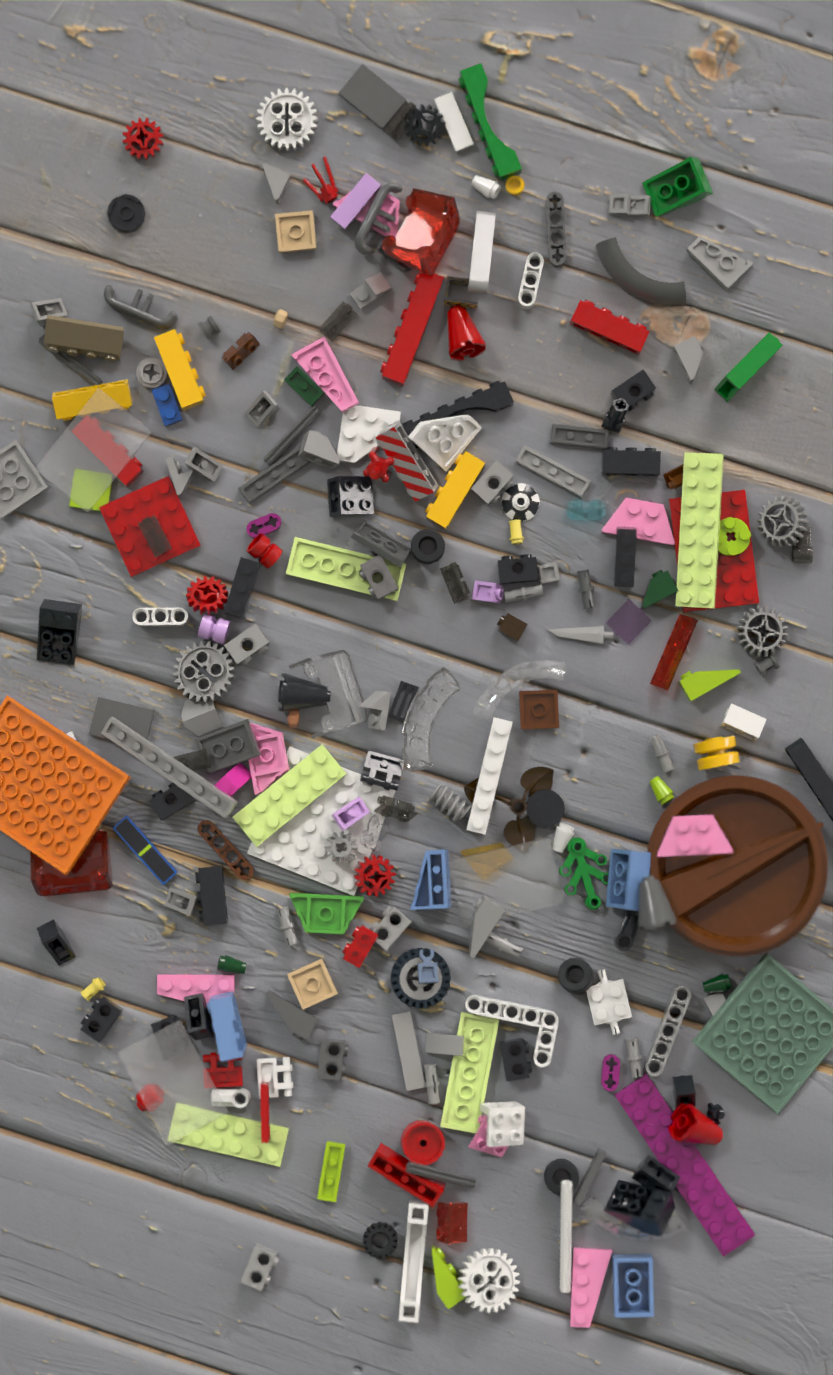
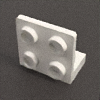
M516 1101L480 1103V1111L488 1117L486 1141L488 1147L523 1145L525 1106Z

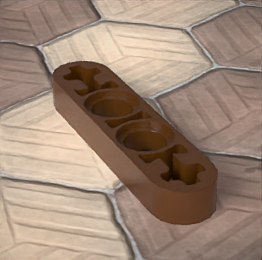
M201 821L197 827L200 836L240 879L247 880L251 878L254 874V868L212 821ZM203 824H210L211 827L209 829L212 833L215 830L218 832L210 841L208 837L211 835L208 832H202ZM217 837H221L225 841L222 848H216L214 845V840ZM230 851L235 852L238 856L237 860L233 863L227 860V854ZM242 859L244 862L241 865L244 868L247 866L250 868L248 871L249 876L246 874L242 876L240 874L242 872L241 868L238 866L235 869L233 866Z

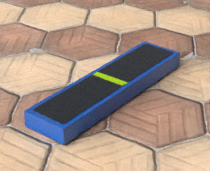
M127 815L112 828L162 885H165L178 873Z

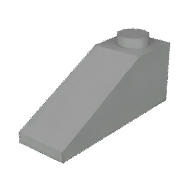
M484 894L481 899L477 898L473 904L474 910L469 943V955L473 959L505 911L502 905Z

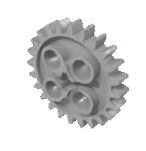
M200 641V646H197L194 642L192 649L186 646L187 653L180 652L183 657L182 659L176 658L179 665H173V667L178 672L173 673V675L178 677L174 682L181 684L177 689L179 691L184 690L183 695L185 697L189 695L191 701L196 697L198 703L203 698L204 702L208 703L209 698L216 701V695L222 698V691L229 692L226 686L233 685L229 679L235 678L231 672L236 669L230 667L234 661L228 660L231 655L225 653L226 649L224 647L219 649V644L217 643L212 647L211 641H208L205 646V643ZM206 654L207 660L204 663H200V657ZM195 661L211 676H213L217 680V682L214 683L213 681H211L191 662ZM221 666V672L218 675H214V669ZM190 669H194V676L187 677V672ZM204 681H209L208 688L201 689V684Z

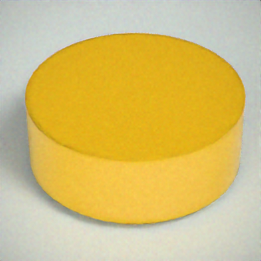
M515 175L509 177L505 184L507 193L512 196L520 195L524 190L523 179Z

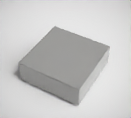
M557 562L538 565L541 584L560 581Z

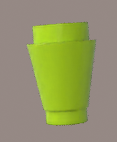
M659 776L649 781L657 802H660L662 806L675 798L674 792Z

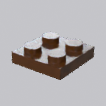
M558 690L519 691L521 730L559 728Z

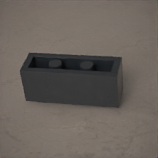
M606 447V450L602 451L601 475L659 477L661 451H656V448H645V451H637L635 447H627L625 450H618V447Z
M616 526L614 586L634 587L636 527Z
M240 558L224 610L225 614L241 619L245 618L261 564L259 562Z
M223 865L198 868V872H195L196 883H200V891H197L198 903H202V910L199 911L200 922H204V926L227 924L228 913Z

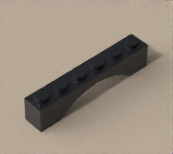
M496 381L490 384V388L484 391L482 388L472 392V396L465 398V396L460 397L454 401L455 404L450 406L447 404L437 408V412L432 414L430 412L424 413L419 416V420L415 422L409 420L403 423L402 426L409 436L420 422L452 417L455 414L469 410H488L497 413L514 405V401L505 381L502 383Z

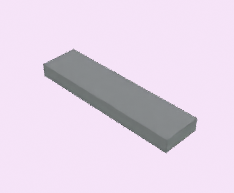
M526 445L522 447L515 460V463L580 498L583 497L591 482L589 479Z
M411 1011L392 1014L406 1090L424 1088L425 1081Z

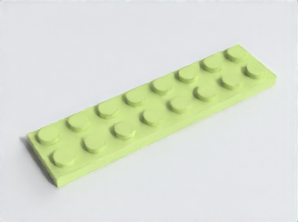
M684 452L677 571L678 591L676 592L675 606L715 608L724 454Z

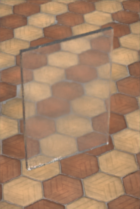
M98 388L35 469L75 501L76 504L89 512L152 431L113 400L111 396H108Z
M549 837L448 861L450 877L452 878L463 927L472 924L473 904L477 898L481 899L483 894L503 906L505 911L500 918L564 903L553 856L554 852Z
M181 1020L165 1026V1028L118 1052L166 1146L229 1113Z

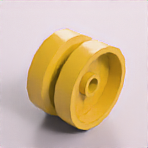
M735 735L724 738L720 736L705 739L704 742L693 744L695 754L707 753L708 757L697 760L698 770L740 762L738 752L726 753L725 749L734 748L737 745Z

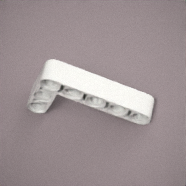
M470 995L466 998L465 1007L472 1014L538 1027L533 1060L539 1067H546L550 1064L559 1022L558 1016L554 1011L479 995ZM472 999L478 1000L479 1007L471 1009L468 1006L469 1001ZM490 1003L498 1005V1010L495 1013H490L487 1010ZM509 1007L517 1009L515 1016L509 1017L506 1014ZM528 1011L536 1013L534 1020L529 1021L525 1018ZM547 1015H553L555 1021L553 1024L548 1025L544 1022V1018ZM543 1034L551 1036L549 1043L544 1044L540 1041ZM539 1053L547 1055L545 1062L540 1063L537 1061Z

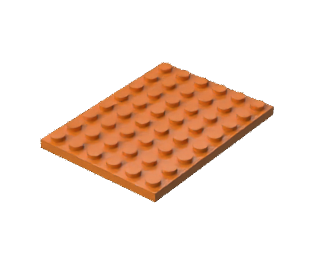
M7 695L0 705V830L62 873L68 875L131 776Z

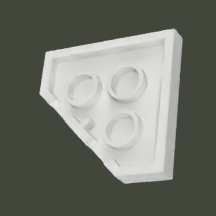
M358 405L345 411L342 416L337 450L339 460L355 464L367 455L373 447H378L375 437L383 429L398 421L400 422L401 412Z
M466 414L420 422L408 437L442 470L447 472L459 454L464 451L482 427L471 416Z

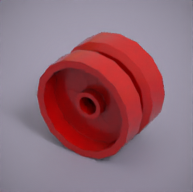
M416 1120L408 1124L400 1138L401 1148L406 1157L413 1163L429 1165L436 1162L441 1157L445 1148V1139L441 1130L426 1120ZM423 1139L426 1140L424 1141L426 1143L425 1146L420 1144V1141Z

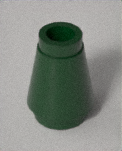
M226 954L225 956L220 955L217 971L230 974L245 973V962Z
M722 973L702 982L705 993L728 992L729 989H732L729 974Z

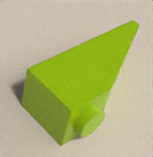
M739 669L697 671L694 673L688 671L680 676L682 680L678 681L690 702L740 674L741 671Z

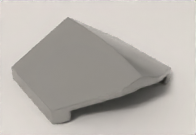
M196 697L193 701L190 699L185 701L181 718L187 729L200 737L223 727L211 698H209L208 703H205L203 698L198 703Z

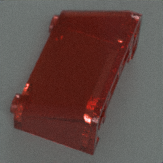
M413 188L411 194L406 198L408 215L395 237L388 235L384 238L382 249L385 254L422 274L432 276L458 230L460 215L455 197Z
M97 830L68 875L62 873L30 851L31 882L36 894L39 896L102 891L113 887L107 831Z

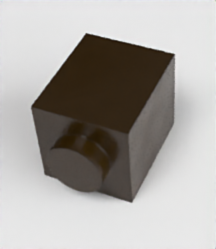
M507 613L506 617L502 615L497 623L499 632L517 642L528 625Z

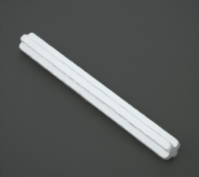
M563 1180L561 1182L560 1290L562 1293H569L571 1291L572 1183L570 1180Z

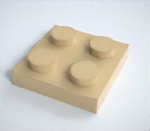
M313 210L275 214L279 253L317 250Z
M323 958L287 974L302 1010L338 994Z

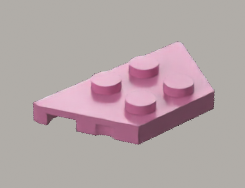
M377 192L356 216L355 220L360 223L363 222ZM349 193L340 200L334 201L333 206L338 208ZM387 194L380 209L394 216L396 220L394 223L389 222L377 215L376 220L387 225L391 230L389 233H386L373 225L371 229L396 243L400 200Z
M625 498L601 531V533L616 535V526L636 527V539L671 546L675 544L664 504Z
M250 723L261 752L260 756L248 760L254 793L257 795L261 794L290 769L283 733Z
M713 815L675 816L672 818L657 857L733 853V849Z

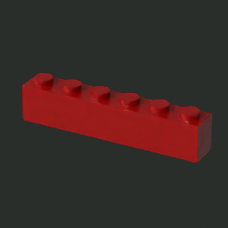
M424 269L421 274L417 273L414 281L416 288L414 292L410 291L407 302H410L408 309H403L400 318L403 322L401 327L397 326L393 336L396 338L394 345L390 344L387 355H389L388 361L383 362L380 370L383 373L382 379L404 387L443 285V276Z

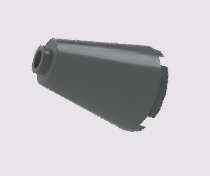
M654 876L642 878L643 882L639 883V931L676 924L677 918L659 879H654Z

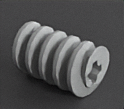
M441 782L431 794L428 802L431 803L435 800V808L442 805L440 812L448 810L446 816L454 815L453 822L461 820L471 808V805L464 807L466 801L463 800L459 803L460 796L457 795L453 798L454 791L452 790L447 793L448 786L440 788Z

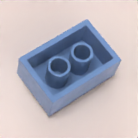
M611 849L606 898L607 907L639 910V883L643 882L642 878L649 877L651 853Z
M612 1254L614 1317H654L653 1258L651 1254Z

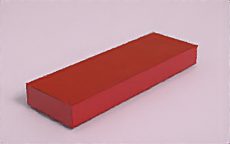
M261 1082V1143H268L270 1141L269 1083Z

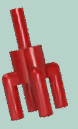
M373 447L369 452L371 462L363 471V475L365 477L370 476L376 480L381 478L382 482L387 483L392 476L388 468L394 464V459L392 457L386 459L378 457L379 448Z

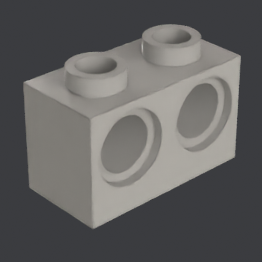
M395 905L393 908L388 907L382 913L384 918L380 923L376 921L369 928L375 933L379 929L387 930L388 937L386 939L377 937L375 940L386 951L412 922ZM393 914H397L401 918V922L397 925H393L390 922V916Z
M256 1243L240 1283L262 1291L263 1286L267 1287L271 1276L268 1275L270 1269H275L279 1260L276 1257L277 1251ZM266 1254L270 1260L267 1263H262L259 1260V1256ZM258 1272L261 1274L262 1279L255 1281L251 1275Z

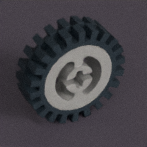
M422 947L405 951L397 958L391 972V985L395 995L407 1006L417 1009L428 1008L440 1002L446 996L451 980L447 963L442 956L434 951V957L431 962H437L439 982L433 983L432 987L428 990H423V987L428 983L418 984V979H412L417 989L413 990L409 987L406 981L408 971L418 963H423L419 958L420 950H423L425 957L430 956V949ZM417 969L413 972L412 976L418 977Z

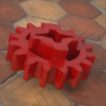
M138 118V123L132 120L131 127L126 125L128 132H123V136L127 138L122 140L123 144L127 145L125 150L127 152L131 150V157L137 154L138 160L142 156L148 160V155L154 158L155 151L161 152L158 146L164 145L163 141L160 140L164 138L163 133H160L161 127H156L155 121L150 124L149 118H146L145 122ZM145 128H149L153 132H148ZM142 132H143L144 136L146 137V138H145L144 145H143V143L141 142V140H142ZM132 145L140 147L141 150L135 149Z
M204 576V580L197 578V583L191 582V587H187L186 599L188 606H193L194 612L200 610V615L204 611L208 615H210L211 611L218 613L217 608L223 609V603L227 604L228 590H226V585H221L220 579L214 581V576L210 579Z
M371 854V859L365 856V862L358 861L360 867L354 868L358 874L354 875L353 878L358 880L355 885L357 887L361 886L360 891L362 893L366 891V895L370 896L373 892V895L378 897V892L383 895L385 894V888L391 890L389 883H395L391 876H395L396 873L391 871L394 866L392 864L388 865L389 860L387 858L383 860V856L379 855L376 859V856ZM378 863L382 864L385 870H380ZM375 872L378 873V875L375 876L374 879L371 878V875H374ZM364 881H369L371 888L367 887Z

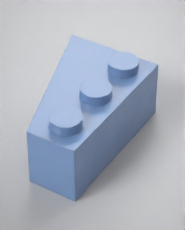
M428 850L424 855L410 910L452 907L449 850Z
M234 991L211 996L207 1003L209 1014L212 1015V1028L216 1036L220 1062L243 1057L247 1048V1042Z

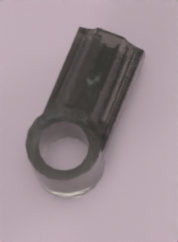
M803 526L807 528V531L802 530L803 538L797 537L798 543H794V546H792V563H812L811 526Z

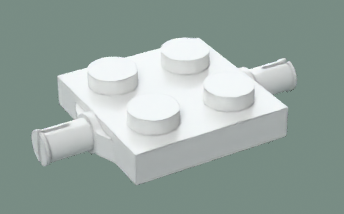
M602 969V973L601 970H598L600 982L592 985L586 991L594 1025L610 1024L612 1035H616V1032L620 1034L618 1022L632 1017L624 980H607L605 969Z

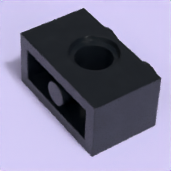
M643 369L613 389L610 394L615 400L619 398L626 400L629 405L628 411L630 412L639 406L637 403L642 399L647 401L653 397L656 387ZM631 388L638 389L639 396H631L629 390Z
M523 554L517 559H513V556H503L497 562L500 585L538 581L536 557H532V554ZM520 564L523 567V572L520 574L514 573L512 570L513 565Z
M171 783L168 785L170 789L163 792L160 790L154 793L150 803L160 820L163 821L196 800L179 786ZM169 794H174L177 798L176 803L173 805L167 802Z

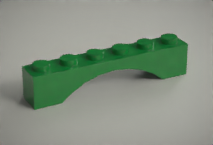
M482 63L461 70L458 82L461 89L464 88L467 95L464 97L467 106L472 107L473 113H471L474 124L478 123L480 130L478 134L481 142L485 141L487 146L485 148L486 156L488 159H492L493 166L491 168L494 176H498L499 180L502 181L511 176L521 174L522 168L516 152L497 138L487 121L484 110V97L488 86V79Z

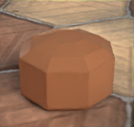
M299 709L291 710L288 713L287 722L290 728L299 727Z

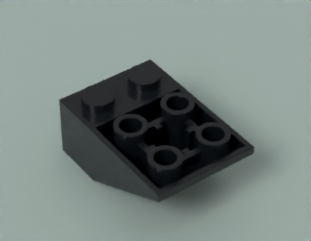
M48 599L43 600L39 609L36 660L75 665L82 604Z
M618 1180L604 1208V1212L643 1233L662 1237L674 1212L675 1203L672 1192Z

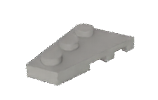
M699 236L686 249V252L726 291L753 264V262L746 261L733 252L730 253L722 249L721 246L702 236Z

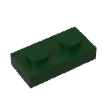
M297 366L284 379L311 407L325 394Z

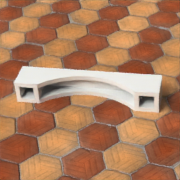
M493 718L466 830L486 834L513 723L511 721Z
M409 1200L399 1321L418 1323L429 1206L427 1203L419 1200Z

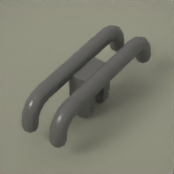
M389 183L378 190L355 237V247L361 254L367 255L372 252V249L365 243L372 225L386 233L390 232L391 229L376 220V217L378 215L389 222H395L396 218L380 208L389 192L397 194L402 191L401 185Z
M111 285L105 287L104 298L114 310L161 329L172 327L178 319L174 311H171L164 319L149 314L148 310L154 298L153 294L149 293L142 309L139 310L137 308L143 295V290H137L130 306L113 298L115 291Z

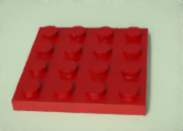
M169 476L99 507L131 577L201 546Z

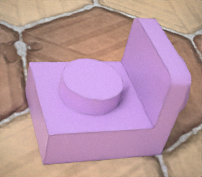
M475 580L473 600L496 604L501 603L504 596L503 585Z

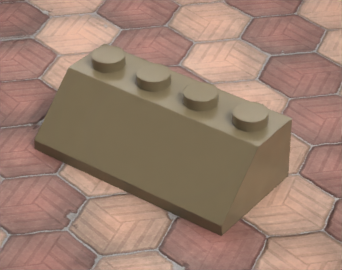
M47 315L44 348L54 353L64 351L72 356L82 354L91 359L100 357L105 358L109 362L120 361L124 340V327Z

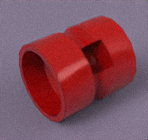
M260 533L251 541L246 552L254 559L259 558L260 564L268 569L279 559L283 550L276 544H270L271 540L263 533Z

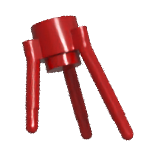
M324 156L323 161L330 184L326 185L315 164L311 166L323 186L320 189L321 193L307 179H303V182L314 192L320 202L324 201L325 204H328L339 197L337 194L339 191L335 185L327 158Z

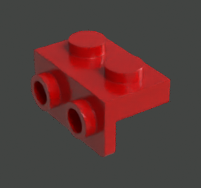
M363 924L361 928L356 927L352 934L354 940L351 944L347 943L342 951L345 954L343 959L358 968L362 965L378 937L377 933Z

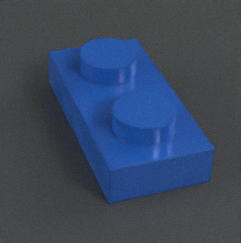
M167 384L153 389L152 393L164 426L183 421L171 385Z

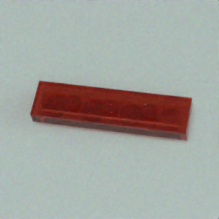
M679 614L650 682L651 685L666 691L669 690L698 620Z

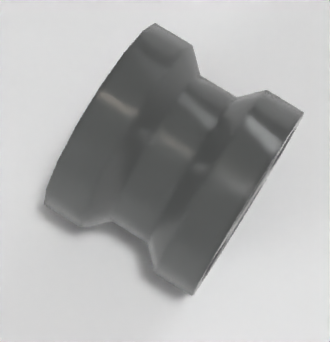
M212 316L207 317L205 322L198 323L208 340L213 334L221 332Z

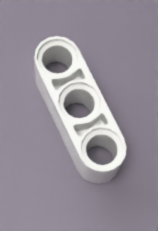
M537 252L529 254L525 264L518 296V305L524 310L531 309L536 299L544 263L543 256ZM537 259L540 265L533 267L530 264V260ZM528 277H532L536 283L528 285L525 280ZM529 296L532 301L529 304H525L521 298Z
M138 608L132 615L133 621L139 626H184L189 622L190 618L189 613L183 608ZM141 612H145L147 615L144 622H138L137 615ZM159 612L166 614V619L163 622L156 620V615ZM178 612H184L185 619L182 622H177L175 619Z

